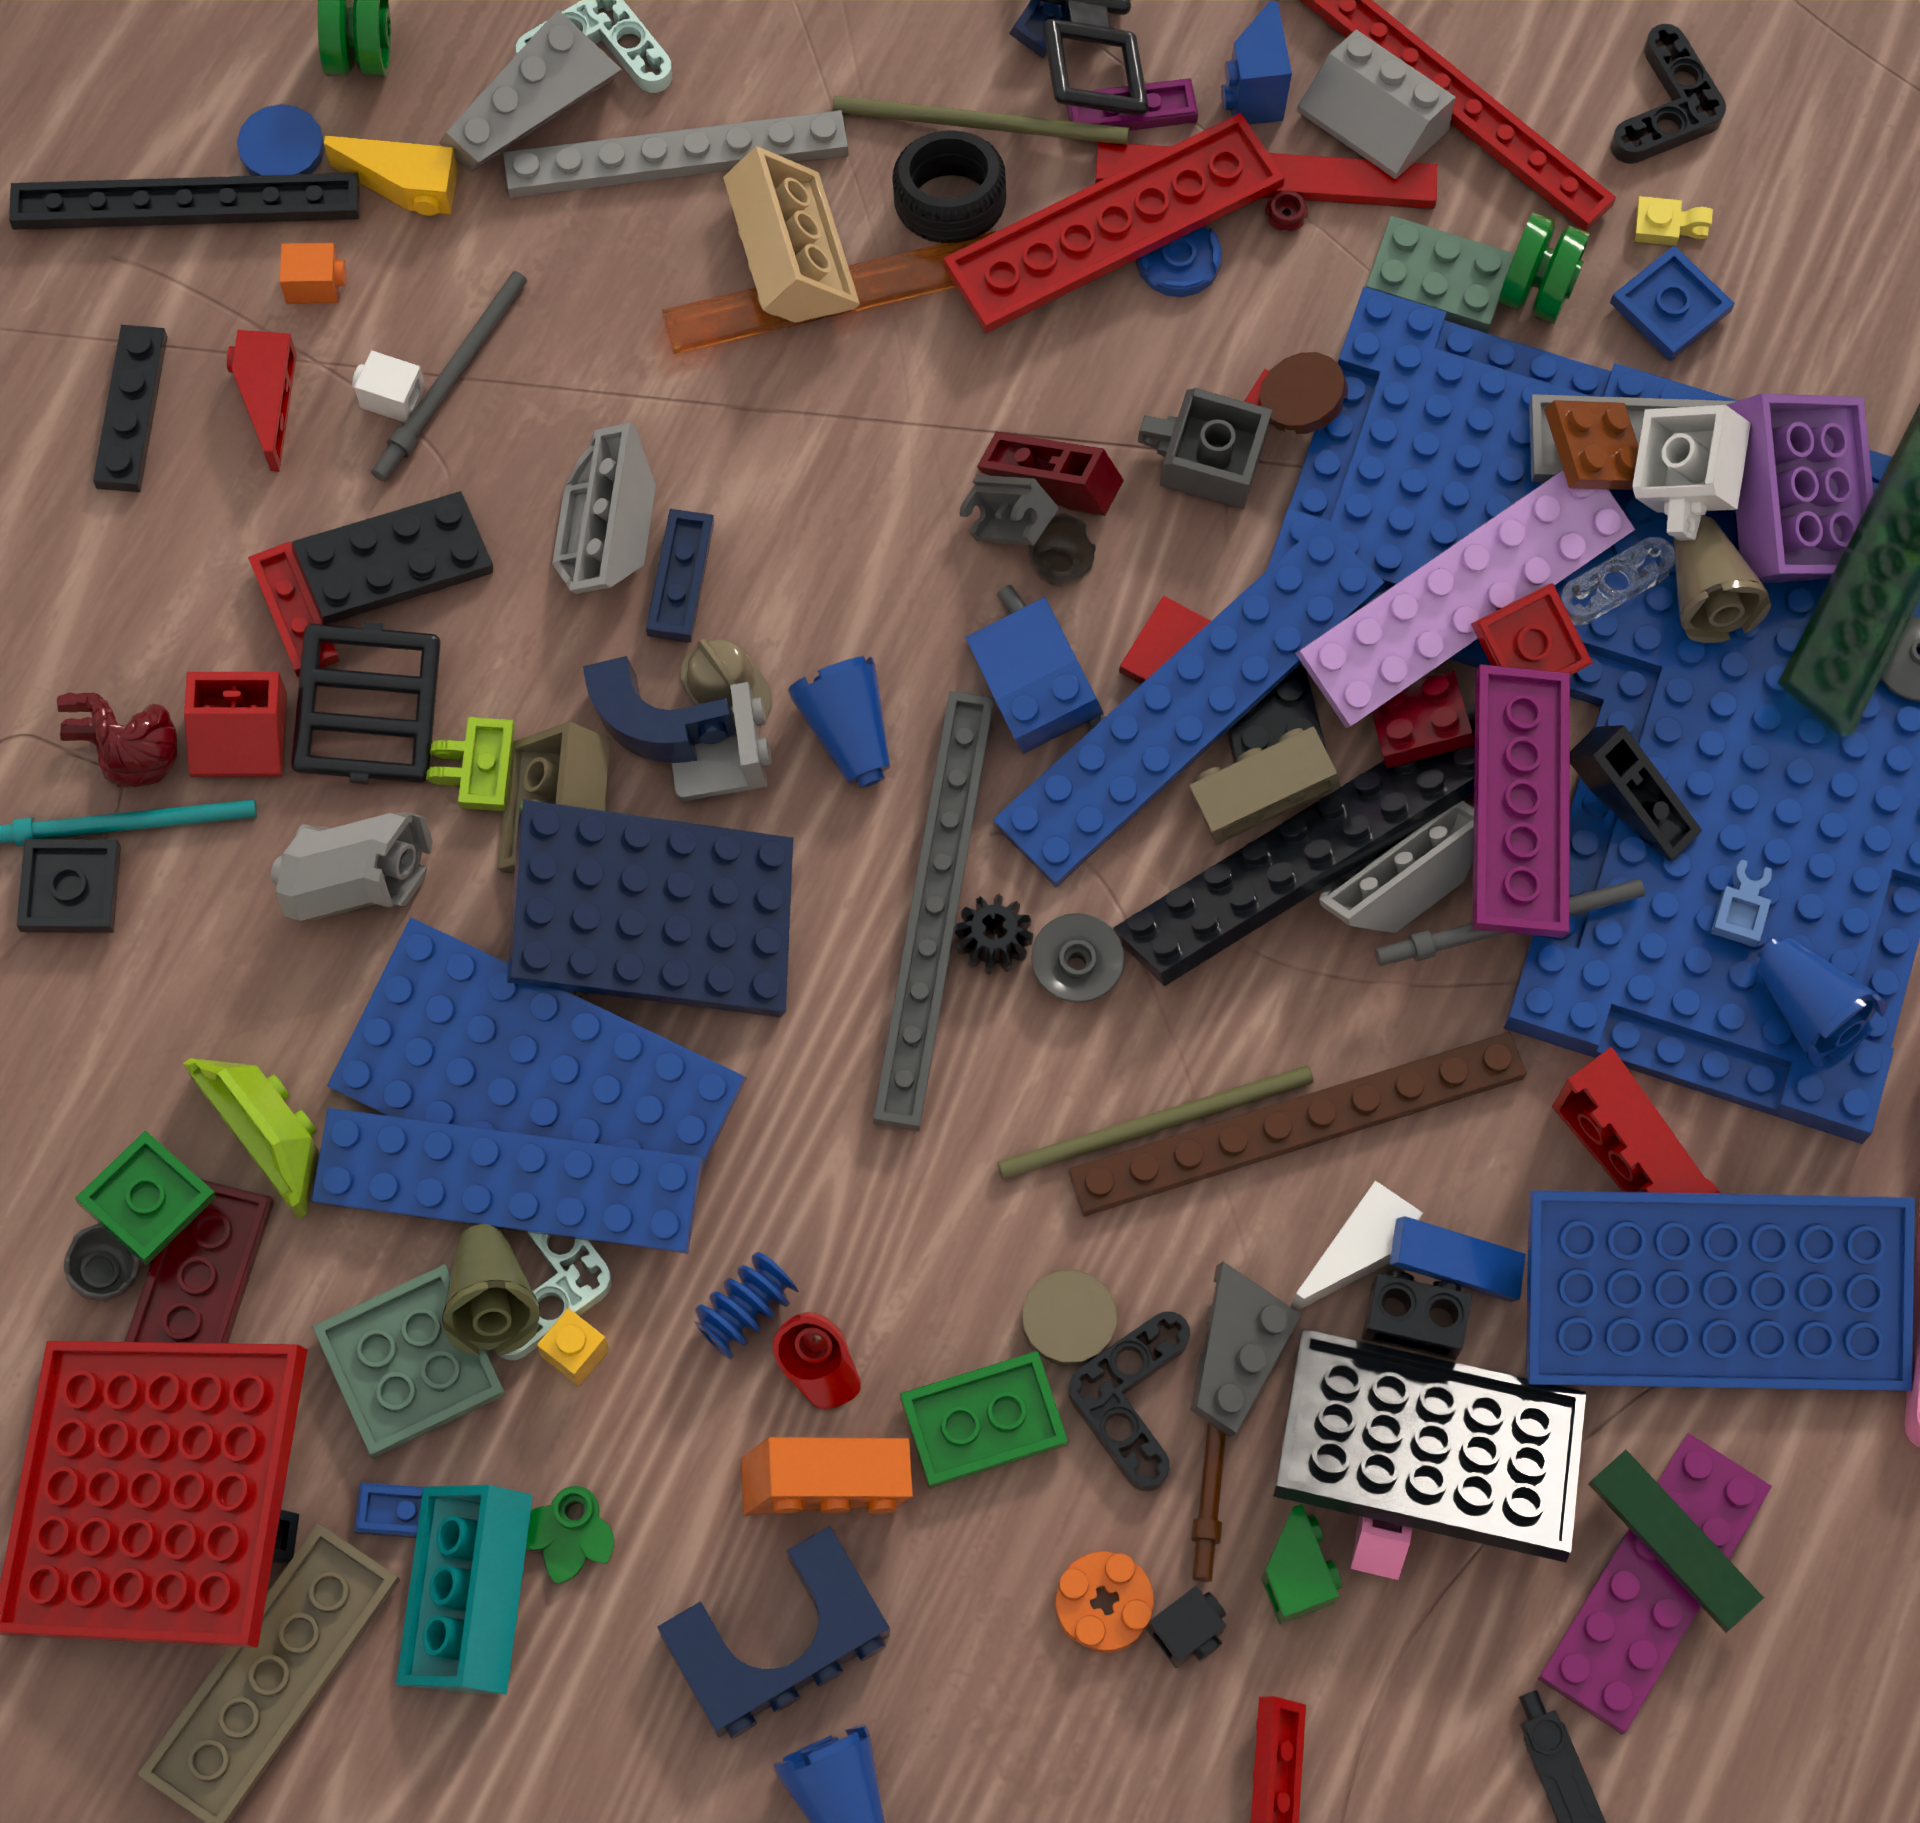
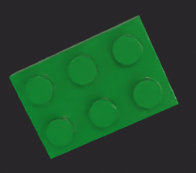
M1038 1351L900 1393V1400L929 1489L1068 1445V1439Z

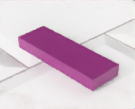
M1187 78L1145 84L1149 109L1143 116L1066 105L1069 121L1127 127L1129 131L1195 123L1198 121V110L1192 80ZM1128 86L1091 90L1130 97Z

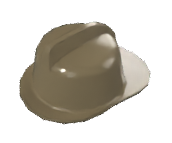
M702 639L687 653L681 665V680L685 690L696 705L727 698L730 707H733L730 685L748 682L753 697L762 698L767 719L771 709V691L765 678L750 656L737 643L725 639L708 641Z

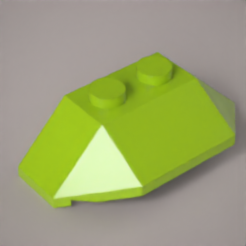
M190 1058L184 1062L183 1065L190 1077L299 1220L306 1216L319 1151L311 1136L318 1131L302 1109L293 1113L284 1102V1100L290 1097V1094L274 1073L266 1078L257 1065Z

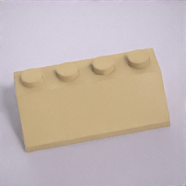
M755 146L723 179L729 196L728 200L739 229L738 234L743 242L748 259V267L757 289L758 301L763 311L796 323L854 310L860 305L819 172Z

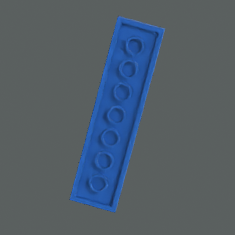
M328 1108L311 1202L321 1205L470 1225L489 1224L500 1229L688 1254L703 1159L697 1156Z

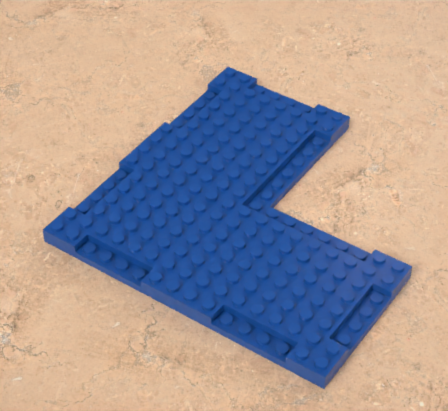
M1363 286L1338 360V365L1341 367L1348 385L1347 398L1345 396L1341 404L1343 409L1338 417L1324 428L1316 430L1313 435L1267 570L1322 521L1385 582L1384 588L1369 601L1371 602L1544 483L1531 482L1529 401L1532 394L1720 401L1738 400L1614 363L1611 371L1445 321L1446 311ZM1869 450L1881 574L1762 583L1768 591L1771 608L1766 618L1745 634L1742 627L1729 632L1730 640L1718 643L1693 641L1687 636L1680 624L1673 536L1667 533V514L1665 515L1664 512L1657 513L1637 500L1633 490L1609 489L1635 530L1554 585L1593 664L1570 675V697L1600 706L1594 727L1624 725L1702 831L1673 861H1667L1595 796L1579 776L1570 806L1569 897L1636 879H1641L1643 882L1645 896L1569 916V933L1565 938L1531 935L1504 1029L1597 1058L1612 1046L1628 1069L1863 1144L1872 1134L1894 1051V1048H1891L1920 939V702L1904 699L1891 692L1878 677L1873 662L1875 644L1881 633L1889 625L1905 618H1920V465ZM1706 511L1705 515L1702 516L1713 518L1739 552L1736 511ZM1478 639L1449 658L1450 660L1476 668L1479 665H1491ZM1916 648L1917 653L1920 655V649ZM1742 859L1748 861L1745 874L1750 880H1759L1765 867L1771 868L1772 871L1769 884L1762 893L1758 894V896L1770 899L1771 903L1760 942L1756 947L1711 934L1724 888L1729 886L1737 889L1733 883V873ZM1775 938L1780 940L1793 938L1878 993L1887 1003L1886 1012L1883 1017L1875 1012L1869 1021L1874 1030L1856 1048L1841 1059L1833 1062L1826 1056L1821 1059L1824 1066L1817 1067L1805 1055L1757 971V964L1760 961L1758 953L1769 941Z

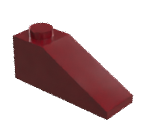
M997 431L977 466L980 472L989 476L1034 478L1057 505L1069 510L1106 516L1124 482V479L1103 448Z

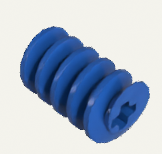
M760 1252L754 1253L751 1258L755 1270L745 1265L738 1268L737 1273L741 1283L731 1278L724 1281L723 1286L727 1296L717 1291L710 1294L709 1299L714 1310L704 1305H698L695 1309L700 1322H695L699 1331L723 1356L730 1360L734 1357L728 1344L731 1340L742 1346L748 1344L742 1331L743 1328L747 1327L759 1333L762 1329L756 1316L760 1313L773 1320L776 1316L770 1303L774 1300L787 1307L790 1303L784 1290L788 1287L795 1292H799L787 1274L771 1258Z

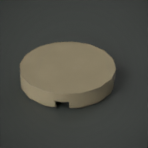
M1059 1270L1042 1277L1028 1292L1022 1308L1023 1333L1030 1347L1034 1351H1038L1039 1355L1041 1354L1044 1358L1060 1366H1081L1101 1354L1111 1343L1117 1326L1116 1304L1109 1289L1095 1276L1078 1270Z

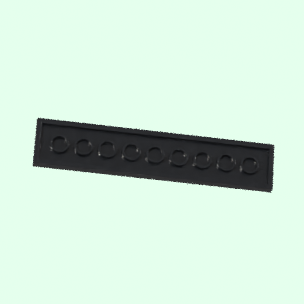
M1474 704L1468 707L1466 712L1475 741ZM1475 745L1386 768L1385 761L1383 760L1146 908L1133 914L1125 921L1113 927V930L1118 935L1122 946L1164 986L1168 985L1474 794Z

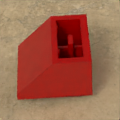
M187 672L184 720L189 774L191 777H283L287 691L279 672Z

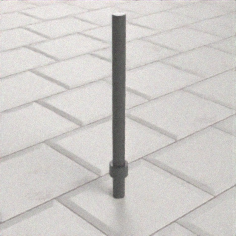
M517 271L512 272L403 427H397L387 440L389 447L371 470V473L377 479L386 482L401 459L409 457L419 443L417 437L527 283V279Z
M1636 879L1569 897V916L1644 897L1645 888L1641 879ZM1472 923L1432 934L1425 930L1410 934L1406 941L1376 948L1375 957L1380 967L1411 958L1418 962L1435 957L1437 951L1505 933L1472 930Z

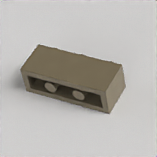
M1314 726L1303 730V728L1293 729L1282 735L1278 740L1279 743L1264 750L1260 747L1250 749L1238 757V762L1222 770L1220 767L1210 768L1196 777V782L1189 785L1193 798L1216 845L1340 787L1338 773Z

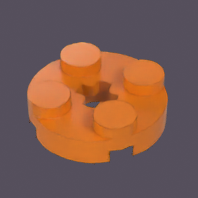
M1108 1551L1089 1553L1074 1561L1061 1576L1055 1598L1056 1616L1064 1633L1075 1643L1078 1642L1083 1647L1091 1648L1092 1651L1099 1653L1117 1652L1135 1643L1147 1627L1154 1606L1153 1589L1142 1568L1135 1564L1128 1555ZM1105 1589L1107 1594L1116 1595L1118 1601L1112 1605V1614L1105 1615L1101 1608L1093 1610L1091 1601L1097 1598V1590Z

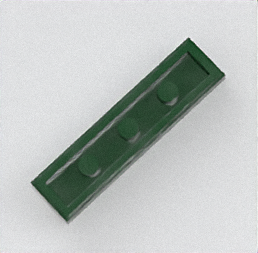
M1626 1449L1588 1483L1725 1633L1764 1599L1759 1591Z

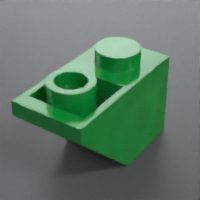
M1302 1504L1294 1506L1290 1511L1261 1577L1279 1625L1333 1605L1339 1598L1337 1589L1342 1588L1341 1578L1332 1560L1325 1562L1318 1543L1323 1542L1320 1525L1314 1514L1306 1515Z

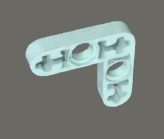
M581 0L562 11L595 44L602 41L643 91L658 93L670 86L672 66L669 56L624 0ZM604 8L606 11L613 10V17L616 23L613 27L612 20L608 17L606 13H599V9ZM547 21L528 31L518 39L516 55ZM627 34L636 35L641 39L640 43L633 48L621 47L618 44V40ZM645 56L647 58V63L651 66L652 69H660V74L655 75L651 71L646 73L645 62L643 60Z
M525 1232L556 1272V1275L533 1291L538 1302L547 1296H556L564 1303L562 1314L569 1308L578 1316H581L609 1293L612 1285L610 1271L588 1240L575 1239V1244L570 1252L558 1255L548 1248V1241L551 1235ZM584 1251L588 1255L581 1257L583 1266L591 1274L597 1271L600 1272L597 1277L599 1286L593 1290L588 1285L581 1288L578 1287L582 1280L579 1271L573 1263L577 1261ZM572 1264L567 1271L562 1268ZM561 1315L554 1320H545L539 1317L538 1327L541 1330L527 1344L508 1354L498 1356L506 1360H518L525 1357L537 1348L539 1341Z

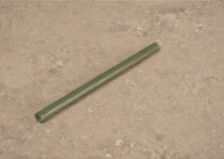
M834 96L833 111L842 110V114L1122 145H1127L1129 138V128L844 96Z
M1306 1065L998 1161V1169L1001 1178L1007 1179L1313 1083V1076L1309 1066Z

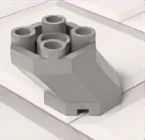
M410 812L388 813L334 828L302 824L297 830L295 838L283 853V856H279L274 861L270 877L272 882L277 884L275 892L283 915L298 921L319 920L377 904L385 907H393V904L406 906L426 876L427 867L420 865L422 852L430 854L433 843L426 817Z

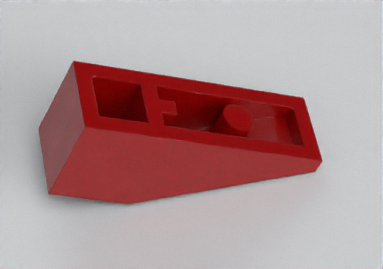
M237 330L235 346H229L227 370L229 373L234 374L238 389L270 470L280 472L297 357L290 333Z

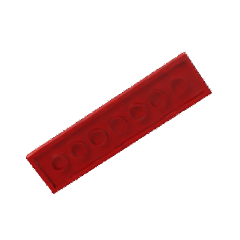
M1239 113L944 257L943 267L984 332L988 333L1282 188L1285 177L1242 113Z

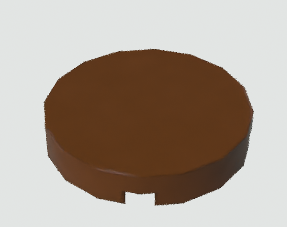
M1318 352L1298 353L1283 359L1269 371L1262 382L1259 398L1262 407L1273 409L1270 422L1276 429L1286 432L1285 429L1295 430L1296 434H1308L1324 428L1338 417L1343 409L1341 404L1345 396L1347 398L1348 385L1341 367L1331 357Z

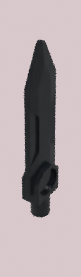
M1537 1690L1520 1696V1702L1528 1718V1721L1520 1724L1524 1733L1523 1740L1558 1823H1606L1565 1724L1560 1721L1556 1710L1549 1713L1546 1712Z

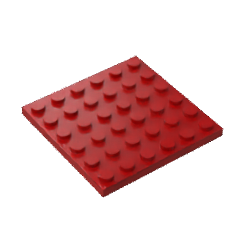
M47 1341L0 1582V1635L258 1648L308 1349L298 1344Z

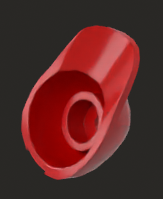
M804 1312L791 1317L778 1329L773 1338L772 1346L777 1365L815 1407L832 1409L851 1401L859 1394L861 1380L849 1353L846 1338L830 1319L815 1312ZM814 1335H819L821 1339H816Z

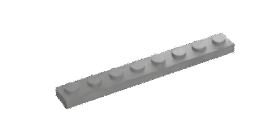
M842 110L508 151L503 152L509 197L514 198L730 171L755 146L793 162L848 156V144Z

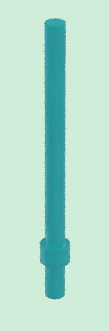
M252 799L36 822L33 817L13 819V824L0 825V844L15 842L16 846H24L25 839H51L256 818L257 805L256 800Z

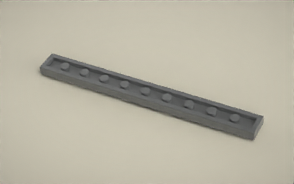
M949 691L874 1111L873 1124L920 1132L994 706V698Z

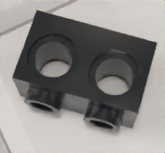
M1390 1270L1386 1272V1275L1378 1273L1371 1288L1362 1339L1456 1360L1463 1349L1473 1294L1461 1292V1287L1451 1282L1435 1281L1433 1285L1416 1282L1413 1275L1402 1271ZM1386 1298L1400 1300L1405 1306L1406 1314L1402 1316L1388 1314L1383 1307L1382 1300ZM1435 1308L1446 1310L1452 1317L1453 1325L1449 1327L1436 1325L1430 1317V1310Z

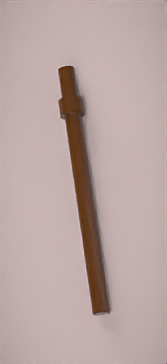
M1209 1422L1207 1424L1199 1516L1193 1520L1191 1538L1192 1541L1196 1542L1192 1579L1201 1582L1212 1581L1215 1544L1221 1543L1222 1522L1218 1521L1226 1434Z

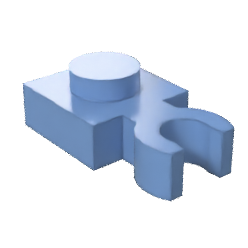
M1742 859L1733 873V883L1737 889L1729 886L1724 888L1711 934L1756 947L1760 942L1771 903L1770 899L1758 896V894L1762 893L1769 884L1772 871L1771 868L1765 867L1759 880H1750L1745 874L1748 861Z

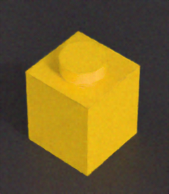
M569 1308L566 1309L537 1344L542 1359L578 1387L609 1352L606 1337Z

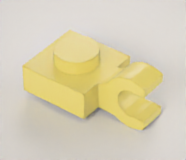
M1639 196L1636 207L1634 242L1677 246L1679 235L1695 239H1707L1709 227L1712 225L1713 209L1695 207L1688 211H1681L1682 200Z

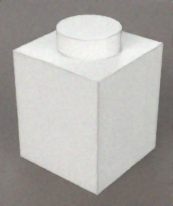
M372 350L365 365L360 364L357 367L352 381V388L355 389L360 408L406 423L416 409L426 388L420 366Z

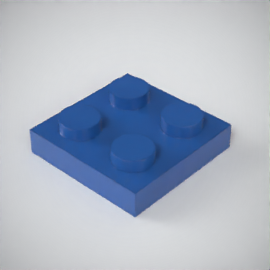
M1675 245L1612 295L1610 304L1669 361L1727 316L1735 304Z

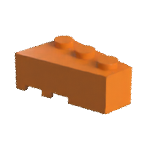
M768 1437L741 1457L743 1516L793 1514L821 1511L824 1514H840L849 1512L850 1509L867 1508L870 1514H887L896 1512L898 1505L913 1497L909 1438Z

